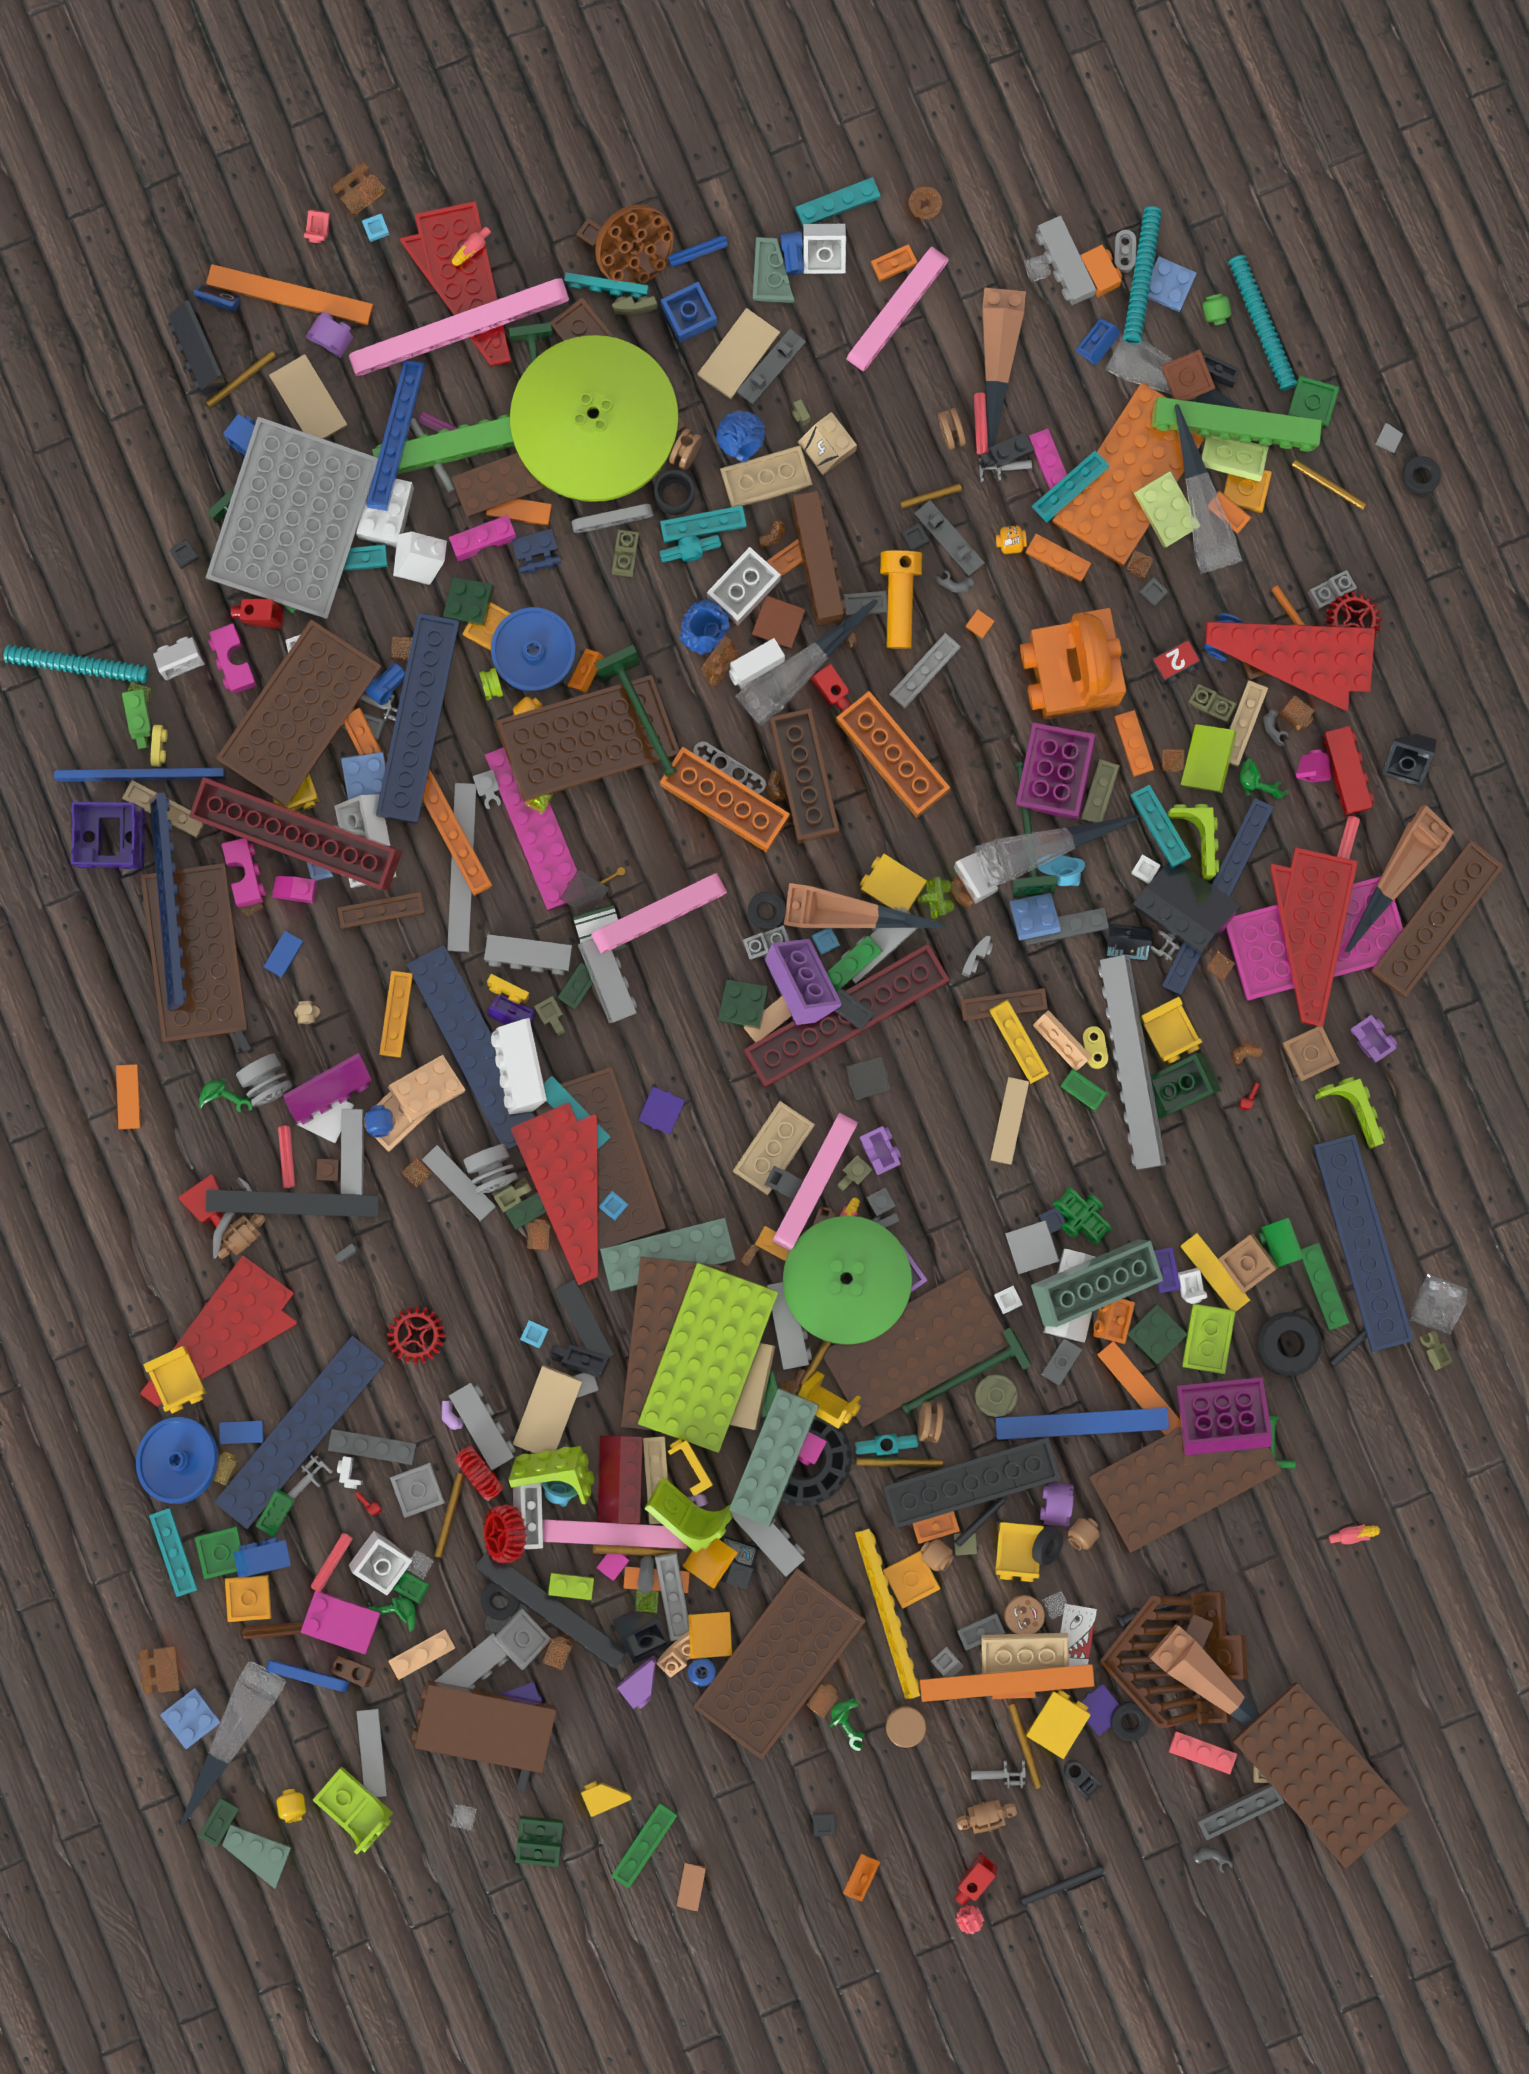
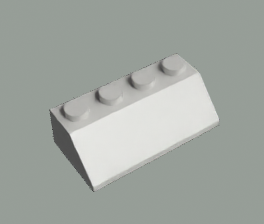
M380 794L360 795L335 805L339 827L391 846L385 818L376 816ZM349 878L351 888L366 885Z
M527 1018L498 1027L491 1036L492 1046L496 1050L495 1062L501 1074L500 1085L504 1088L505 1093L504 1105L508 1108L509 1115L533 1112L547 1100L530 1019Z
M1063 1249L1057 1274L1095 1257ZM1092 1312L1058 1327L1044 1326L1043 1333L1085 1343Z

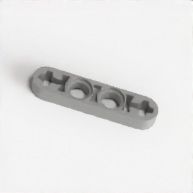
M644 504L578 518L571 523L574 533H582L647 519L653 516L651 504Z
M699 742L695 745L694 754L700 757L698 749L706 747L707 753L711 756L713 752L717 753L713 756L711 765L716 767L715 760L722 757L726 759L727 765L719 770L734 778L732 775L735 769H742L745 775L741 780H737L738 782L743 784L747 780L748 774L752 775L750 780L755 783L759 780L762 788L753 790V785L749 782L745 786L759 795L765 791L766 782L757 773L707 742ZM703 755L702 757H700V758H702L703 760H705L706 762L710 759V758H709L708 756H706V755Z

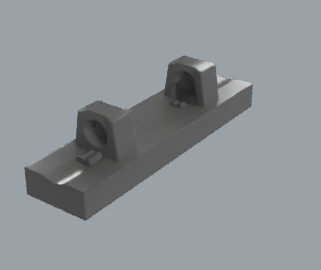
M789 329L739 387L737 394L753 406L805 346L806 341L792 329ZM779 350H782L785 353L786 357L783 356L779 352Z
M930 500L914 513L917 520L967 577L973 575L985 564ZM939 522H942V524H940V525L935 529L936 525H937Z

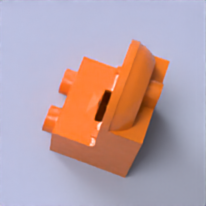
M1110 608L1074 613L1070 623L1031 630L1028 638L1029 643L1020 644L1024 669L1034 668L1037 684L1028 685L1031 709H1042L1044 720L1119 706L1126 692L1120 661V641L1115 635Z

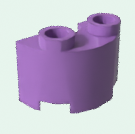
M322 312L316 318L305 338L325 347L329 352L341 358L352 341L353 335L350 333L351 328L343 322L338 324L333 321L332 316Z
M1370 1015L1351 1028V1032L1359 1040L1357 1044L1368 1058L1371 1057L1373 1062L1376 1063L1397 1048V1042L1391 1035L1386 1036L1382 1030L1385 1027L1380 1019H1375Z
M883 1126L860 1137L863 1148L877 1175L900 1165L899 1158H902L897 1146L892 1147L889 1141L892 1139V1135L888 1127L883 1128Z
M1049 1482L1047 1486L1044 1485L1042 1498L1046 1499V1505L1041 1507L1040 1520H1043L1044 1525L1069 1527L1073 1507L1074 1485Z

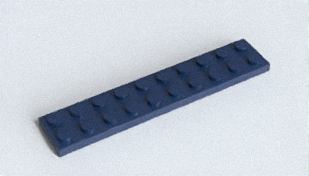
M421 613L417 615L376 816L414 824L419 822L460 624L458 620Z
M156 793L150 800L167 1006L168 1010H176L186 1001V989L182 988L185 972L184 967L180 966L183 950L182 946H179L178 938L181 937L180 925H177L176 916H179V906L175 904L174 895H177V884L173 883L172 875L175 874V863L171 862V853H173L174 847L173 841L169 840L172 824L171 820L167 818V811H170L169 799H166L165 793Z
M442 945L406 965L413 974L418 988L501 1144H505L508 1151L517 1146L510 1128L533 1119L535 1116L533 1112L509 1115L508 1108L504 1105L505 1093L504 1088L500 1085L501 1074L495 1062L496 1050L491 1043L492 1035L446 947Z
M1355 1134L1314 1145V1152L1371 1352L1414 1341Z
M352 1335L214 1502L243 1527L249 1529L264 1511L275 1490L283 1488L386 1362Z

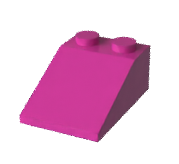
M315 1591L301 1633L362 1654H367L381 1613L331 1594Z

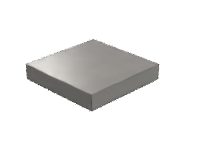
M1047 1220L1005 1233L1018 1274L1060 1261Z
M431 1462L390 1477L404 1518L445 1503Z
M523 1608L492 1638L521 1670L525 1669L552 1640Z

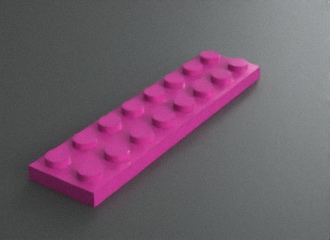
M504 747L485 754L489 767L494 772L500 794L547 911L587 896L547 795L523 802Z

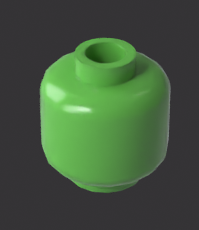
M1222 293L1206 297V301L1202 304L1206 321L1214 322V326L1227 323L1226 318H1229L1232 314L1229 299L1226 296H1222Z

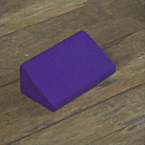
M497 994L487 1013V1016L507 1025L527 1018L530 1019L531 1023L536 1011L521 1003L516 1004L510 1001L509 997L503 994Z

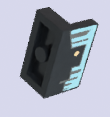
M1109 924L1106 956L1117 957L1126 955L1130 956V959L1148 961L1152 941V928Z

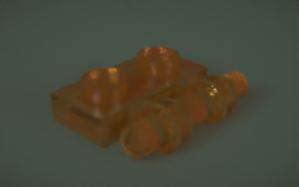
M365 162L351 169L352 172L344 178L340 177L337 183L331 187L336 194L342 189L346 194L340 197V199L353 216L386 192V188L374 173L365 177L363 173L369 169ZM358 178L360 183L351 189L349 184Z
M726 636L723 637L700 669L704 677L710 680L708 683L713 687H716L719 681H723L725 678L724 674L730 668V663L735 661L739 655V652L735 650L732 640Z
M176 1646L153 1649L154 1658L148 1657V1650L139 1651L140 1660H138V1665L141 1666L142 1672L140 1683L143 1686L144 1694H151L152 1685L157 1684L158 1693L181 1690ZM149 1665H155L156 1677L151 1678Z

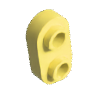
M163 725L153 726L151 743L152 767H161L162 763L166 761V751L163 750V742H167L168 734Z
M1089 1027L1085 1030L1082 1037L1084 1049L1092 1056L1087 1061V1064L1093 1069H1101L1108 1062L1104 1033L1098 1027ZM1095 1033L1098 1039L1096 1041H1092L1090 1039V1034ZM1099 1054L1101 1056V1061L1096 1062L1094 1060V1055Z

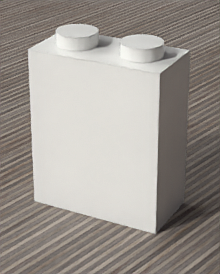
M775 638L730 663L729 677L735 686L739 685L742 689L785 664V655Z

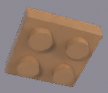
M1318 1026L1282 1043L1300 1082L1340 1064L1323 1027Z
M1250 1234L1218 1259L1243 1294L1278 1269L1254 1234Z

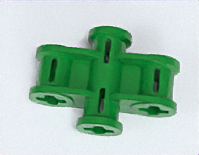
M1067 1187L1065 1194L1053 1203L1055 1208L1069 1220L1067 1223L1064 1222L1062 1224V1228L1073 1238H1076L1080 1231L1091 1243L1099 1245L1100 1239L1112 1230L1109 1223L1096 1213L1098 1210H1102L1104 1206L1093 1195H1089L1085 1202L1075 1190Z

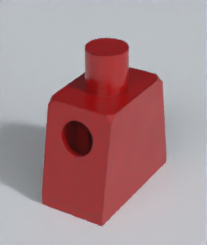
M242 599L241 606H232L231 608L232 619H240L247 626L282 629L284 608L273 599Z
M831 664L825 666L809 678L829 705L835 703L841 712L852 705L845 696L849 692L848 688ZM832 686L837 689L836 695L831 693Z
M211 1174L179 1196L178 1199L202 1223H206L211 1219L217 1228L224 1216L222 1212H206V1190H221L216 1177Z
M980 1852L960 1879L958 1885L959 1892L955 1895V1900L963 1906L970 1898L976 1901L996 1877L998 1866Z

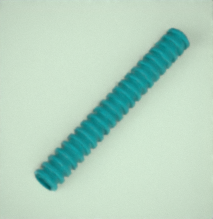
M1155 206L1144 208L1143 226H1141L1142 232H1140L1141 238H1139L1140 244H1138L1139 250H1137L1138 256H1136L1137 262L1135 263L1136 268L1134 269L1135 274L1133 275L1134 280L1132 281L1133 286L1131 287L1132 292L1130 293L1131 298L1129 299L1130 304L1128 305L1129 310L1126 317L1127 323L1125 324L1126 329L1123 340L1130 344H1137L1142 341L1141 336L1143 335L1142 330L1144 328L1143 324L1145 322L1144 318L1146 316L1145 312L1147 310L1146 306L1162 210Z
M1238 255L1230 259L1228 264L1232 266L1233 276L1237 278L1235 281L1237 284L1239 283L1238 289L1242 290L1240 294L1244 295L1243 301H1246L1245 306L1249 308L1247 311L1251 313L1250 318L1254 320L1252 323L1256 325L1255 330L1258 331V337H1261L1260 342L1263 343V349H1266L1267 360L1271 361L1269 365L1273 367L1272 372L1275 373L1274 377L1278 379L1279 389L1282 391L1291 389L1296 386L1297 380H1294L1295 375L1291 374L1293 370L1289 368L1290 363L1286 361L1288 358L1284 356L1285 351L1282 350V344H1279L1280 339L1277 338V332H1274L1273 321L1269 320L1270 315L1267 314L1266 304L1262 303L1263 297H1260L1261 292L1257 290L1256 280L1252 278L1254 275L1250 273L1251 268L1248 267V261H1245L1246 255Z
M10 644L4 650L5 663L11 662L15 664L17 662L18 665L23 663L25 666H28L30 664L31 667L36 665L38 668H41L43 666L44 669L50 667L51 670L56 668L57 671H61L63 669L64 672L69 670L70 673H74L76 671L77 674L82 672L83 675H87L89 673L90 676L95 674L96 677L102 675L103 678L108 676L109 679L115 677L116 680L121 678L122 681L128 679L129 682L134 680L135 683L141 681L142 684H145L148 679L149 669L147 665L141 667L140 664H137V666L134 663L128 665L127 662H124V664L121 661L115 663L114 660H111V662L108 659L102 661L101 658H98V660L95 657L89 659L88 656H85V658L82 655L76 657L75 654H72V656L69 653L63 655L62 652H59V654L56 651L50 653L49 650H46V652L43 649L37 651L36 648L33 650L30 647L24 649L23 646L18 648L17 645L12 647Z

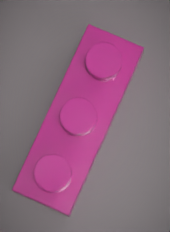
M1047 428L1029 435L1028 439L1035 449L1034 454L1050 491L1067 474Z

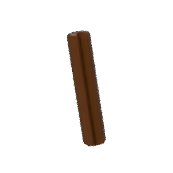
M304 1621L245 1627L242 1629L243 1639L301 1634Z

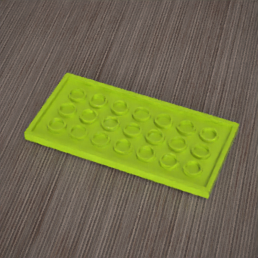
M697 1262L638 1424L719 1453L778 1291Z

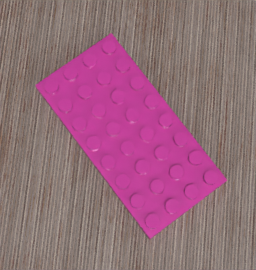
M1381 877L1358 882L1352 886L1334 977L1374 967L1403 929L1394 899L1350 952H1345ZM1274 905L1234 916L1226 926V931L1246 1000L1249 1001L1293 989L1294 986L1278 906Z

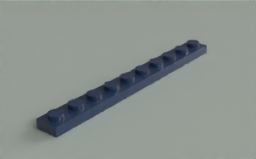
M1254 798L1212 883V886L1228 897H1231L1274 809L1273 806ZM1183 943L1162 988L1182 996L1201 955Z

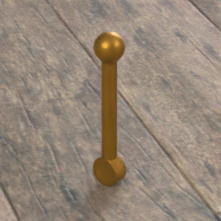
M619 867L614 874L593 886H588L586 892L592 894L596 888L613 878L623 876L625 869Z

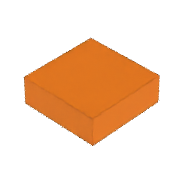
M977 609L965 628L983 639L995 621Z

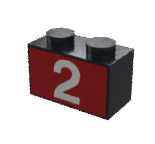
M1188 639L1154 657L1150 664L1161 684L1163 685L1168 682L1170 685L1180 679L1179 675L1185 672L1188 675L1196 671L1201 660Z

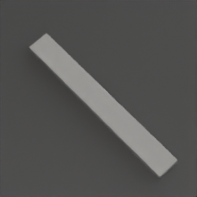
M455 783L454 815L474 850L477 788L475 784ZM453 856L451 862L447 951L469 952L472 892Z

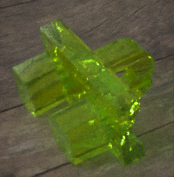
M933 877V879L927 880L928 894L918 897V902L930 903L932 918H938L953 911V901L943 899V893L950 892V881L940 880V877Z

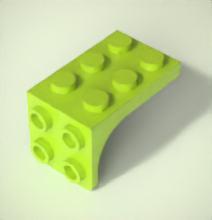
M1197 804L1195 808H1187V805H1174V808L1170 809L1167 813L1169 819L1188 820L1199 830L1201 836L1202 879L1211 881L1216 872H1219V861L1215 860V853L1218 851V839H1214L1218 822L1217 817H1214L1213 808H1208L1207 804Z
M1354 1077L1339 1082L1337 1087H1334V1084H1330L1318 1089L1319 1093L1315 1095L1316 1100L1329 1095H1340L1352 1103L1369 1149L1384 1143L1385 1135L1381 1126H1377L1375 1120L1378 1118L1374 1106H1370L1368 1101L1370 1098L1369 1090L1366 1086L1363 1087L1361 1079L1354 1080Z
M581 1446L563 1447L559 1450H544L535 1454H522L515 1457L509 1478L511 1488L549 1481H563L575 1488L582 1504H587L588 1498L591 1496V1486L594 1484V1475L592 1471L589 1472L587 1454H583Z
M664 1477L658 1481L645 1507L652 1516L695 1553L701 1548L706 1549L715 1538L720 1539L726 1532V1524L733 1517L732 1511L729 1510L731 1504L723 1510L716 1512L701 1509Z
M343 1767L336 1772L313 1799L319 1807L352 1836L357 1845L354 1851L356 1854L361 1850L365 1853L392 1822L389 1818L393 1812Z

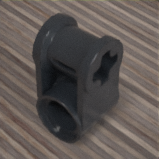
M1072 1759L1064 1764L1063 1771L1065 1776L1075 1785V1788L1087 1801L1095 1790L1103 1787L1095 1776L1088 1772L1079 1761ZM1073 1765L1079 1766V1773L1075 1776L1069 1775V1768Z

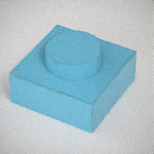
M382 214L362 221L370 242L389 235Z
M529 1320L520 1340L540 1349L549 1329Z

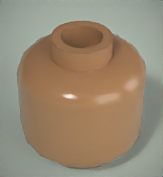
M1078 1518L1068 1530L1069 1543L1078 1550L1090 1549L1100 1535L1097 1529L1098 1524L1091 1518Z
M935 1539L932 1542L927 1541L921 1549L923 1552L922 1561L934 1571L946 1570L954 1559L952 1549L939 1539Z

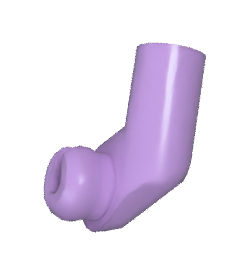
M442 1401L443 1422L450 1429H461L464 1422L462 1418H457L452 1413V1401Z

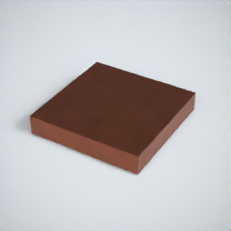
M1200 349L1161 365L1173 399L1187 401L1216 389Z
M766 595L752 636L765 641L775 638L779 646L791 650L806 609Z

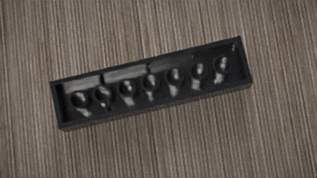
M1046 1437L885 1485L882 1488L894 1528L896 1529L1061 1478L1049 1438Z

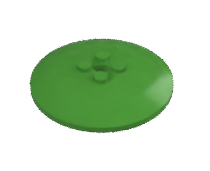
M834 1217L812 1226L796 1241L793 1249L788 1254L784 1266L783 1289L788 1307L793 1316L809 1333L824 1341L835 1344H860L884 1334L901 1317L911 1294V1267L902 1245L885 1227L862 1217ZM845 1273H850L853 1276V1281L848 1285L841 1282V1276Z

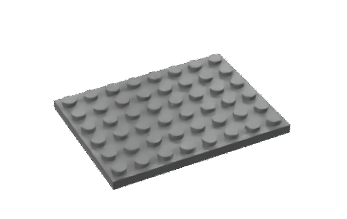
M257 417L206 579L265 599H273L277 603L327 619L375 473L378 458Z

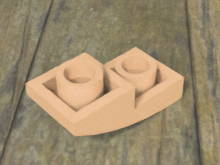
M689 1631L675 1641L656 1661V1664L670 1678L686 1667L687 1660L690 1659Z

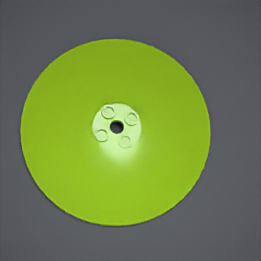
M599 335L581 336L552 346L528 366L513 394L510 410V427L514 445L520 459L540 483L568 498L591 502L606 501L623 497L638 490L661 470L675 444L678 430V407L673 387L667 375L649 354L639 347L618 338ZM597 409L599 416L591 419L587 415L588 411Z

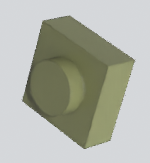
M802 400L794 402L792 414L796 422L800 421L802 426L809 424L810 415Z

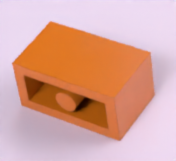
M1100 245L1080 255L1096 288L1095 294L1097 298L1120 287L1122 274L1119 268H1115L1112 264L1113 258L1108 249L1105 250L1103 245Z

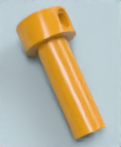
M915 551L881 552L880 574L888 575L887 648L911 649L913 576L922 575V553Z

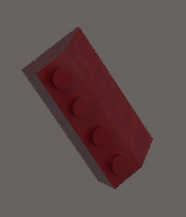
M600 1436L598 1522L641 1523L643 1437Z

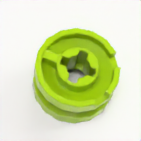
M496 668L490 669L489 672H479L486 699L491 700L494 696L502 697L503 692Z

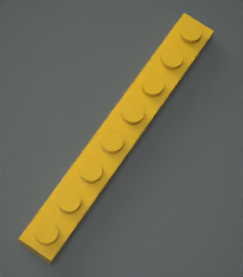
M870 1529L855 1532L905 1699L920 1696V1684L914 1676V1664L912 1659L908 1657L906 1650L908 1647L907 1641L901 1634V1622L894 1611L895 1602L887 1588L888 1579L883 1574L881 1568L882 1559L876 1552L875 1536L870 1532Z

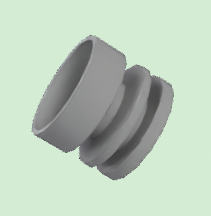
M275 1053L254 1061L236 1074L243 1088L253 1085V1088L247 1093L249 1098L256 1096L251 1100L253 1107L268 1104L278 1099L293 1086L290 1080L282 1082L287 1078L286 1073L275 1074L282 1067Z
M505 1144L485 1149L463 1160L468 1173H479V1176L471 1181L472 1184L482 1182V1185L475 1188L476 1194L494 1192L508 1186V1184L518 1178L516 1173L506 1175V1172L514 1169V1166H503L502 1162L510 1157Z

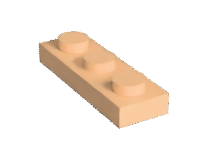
M1049 1010L1033 1024L1036 1030L1075 1071H1078L1092 1057Z
M445 1629L388 1662L398 1680L456 1647Z

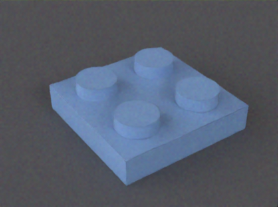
M1158 257L1152 270L1148 299L1180 312L1197 273Z
M384 751L341 758L348 800L360 795L380 794L386 768Z
M1051 893L1010 901V908L1019 940L1061 932Z
M196 1688L160 1715L185 1749H188L221 1723L220 1719Z

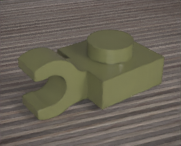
M553 996L534 1006L545 1026L551 1023L558 1036L565 1033L558 1019L563 1014Z
M857 1155L843 1169L846 1176L839 1182L837 1187L843 1192L852 1182L858 1186L873 1169Z
M524 1177L514 1187L510 1183L508 1186L492 1192V1195L501 1210L505 1212L522 1202L520 1196L530 1192L532 1189Z
M1434 1330L1428 1333L1430 1340L1427 1334L1420 1337V1341L1429 1348L1426 1352L1436 1371L1452 1363L1453 1360L1445 1343L1440 1344L1438 1334Z

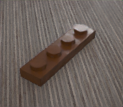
M421 892L337 908L341 929L425 914Z
M1045 988L962 999L960 1003L963 1021L993 1018L989 1009L1005 1000L1009 1001L1016 1014L1048 1010Z

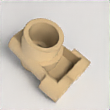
M301 1001L294 1014L298 1018V1024L315 1023V1018L320 1016L321 1011L317 1006H312L311 1001Z

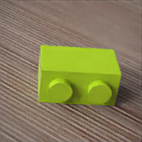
M552 1572L548 1595L592 1600L595 1577Z

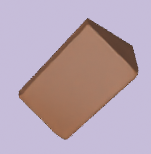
M690 1863L684 1864L677 1901L678 1907L698 1912L706 1866Z

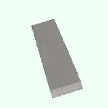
M945 633L893 689L889 696L905 709L957 653L961 646Z
M342 1109L341 1194L362 1195L364 1181V1109Z
M438 1145L422 1159L480 1221L496 1208L484 1193L476 1194L475 1188L477 1186L472 1184L471 1180Z
M677 1552L655 1556L670 1641L678 1640L689 1631L688 1612Z
M379 1708L357 1711L364 1787L375 1797L387 1796Z

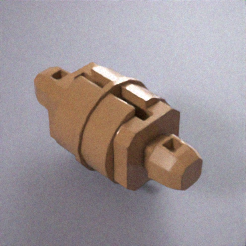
M254 1213L250 1216L249 1220L242 1215L234 1223L230 1224L222 1235L224 1242L220 1244L218 1256L221 1259L225 1258L230 1254L231 1250L238 1255L250 1246L261 1234L256 1228L260 1227L266 1218L260 1213Z
M992 1800L969 1807V1816H961L956 1819L959 1830L973 1827L974 1834L987 1831L992 1832L991 1830L1006 1826L1004 1818L1014 1817L1017 1815L1015 1804H1005L1001 1807L999 1800Z

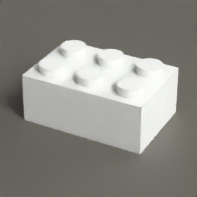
M396 479L388 511L367 508L369 488L356 532L358 539L397 547L398 534H403L414 491L412 482Z
M749 547L707 592V598L721 606L722 610H726L728 617L736 625H739L781 581V575Z

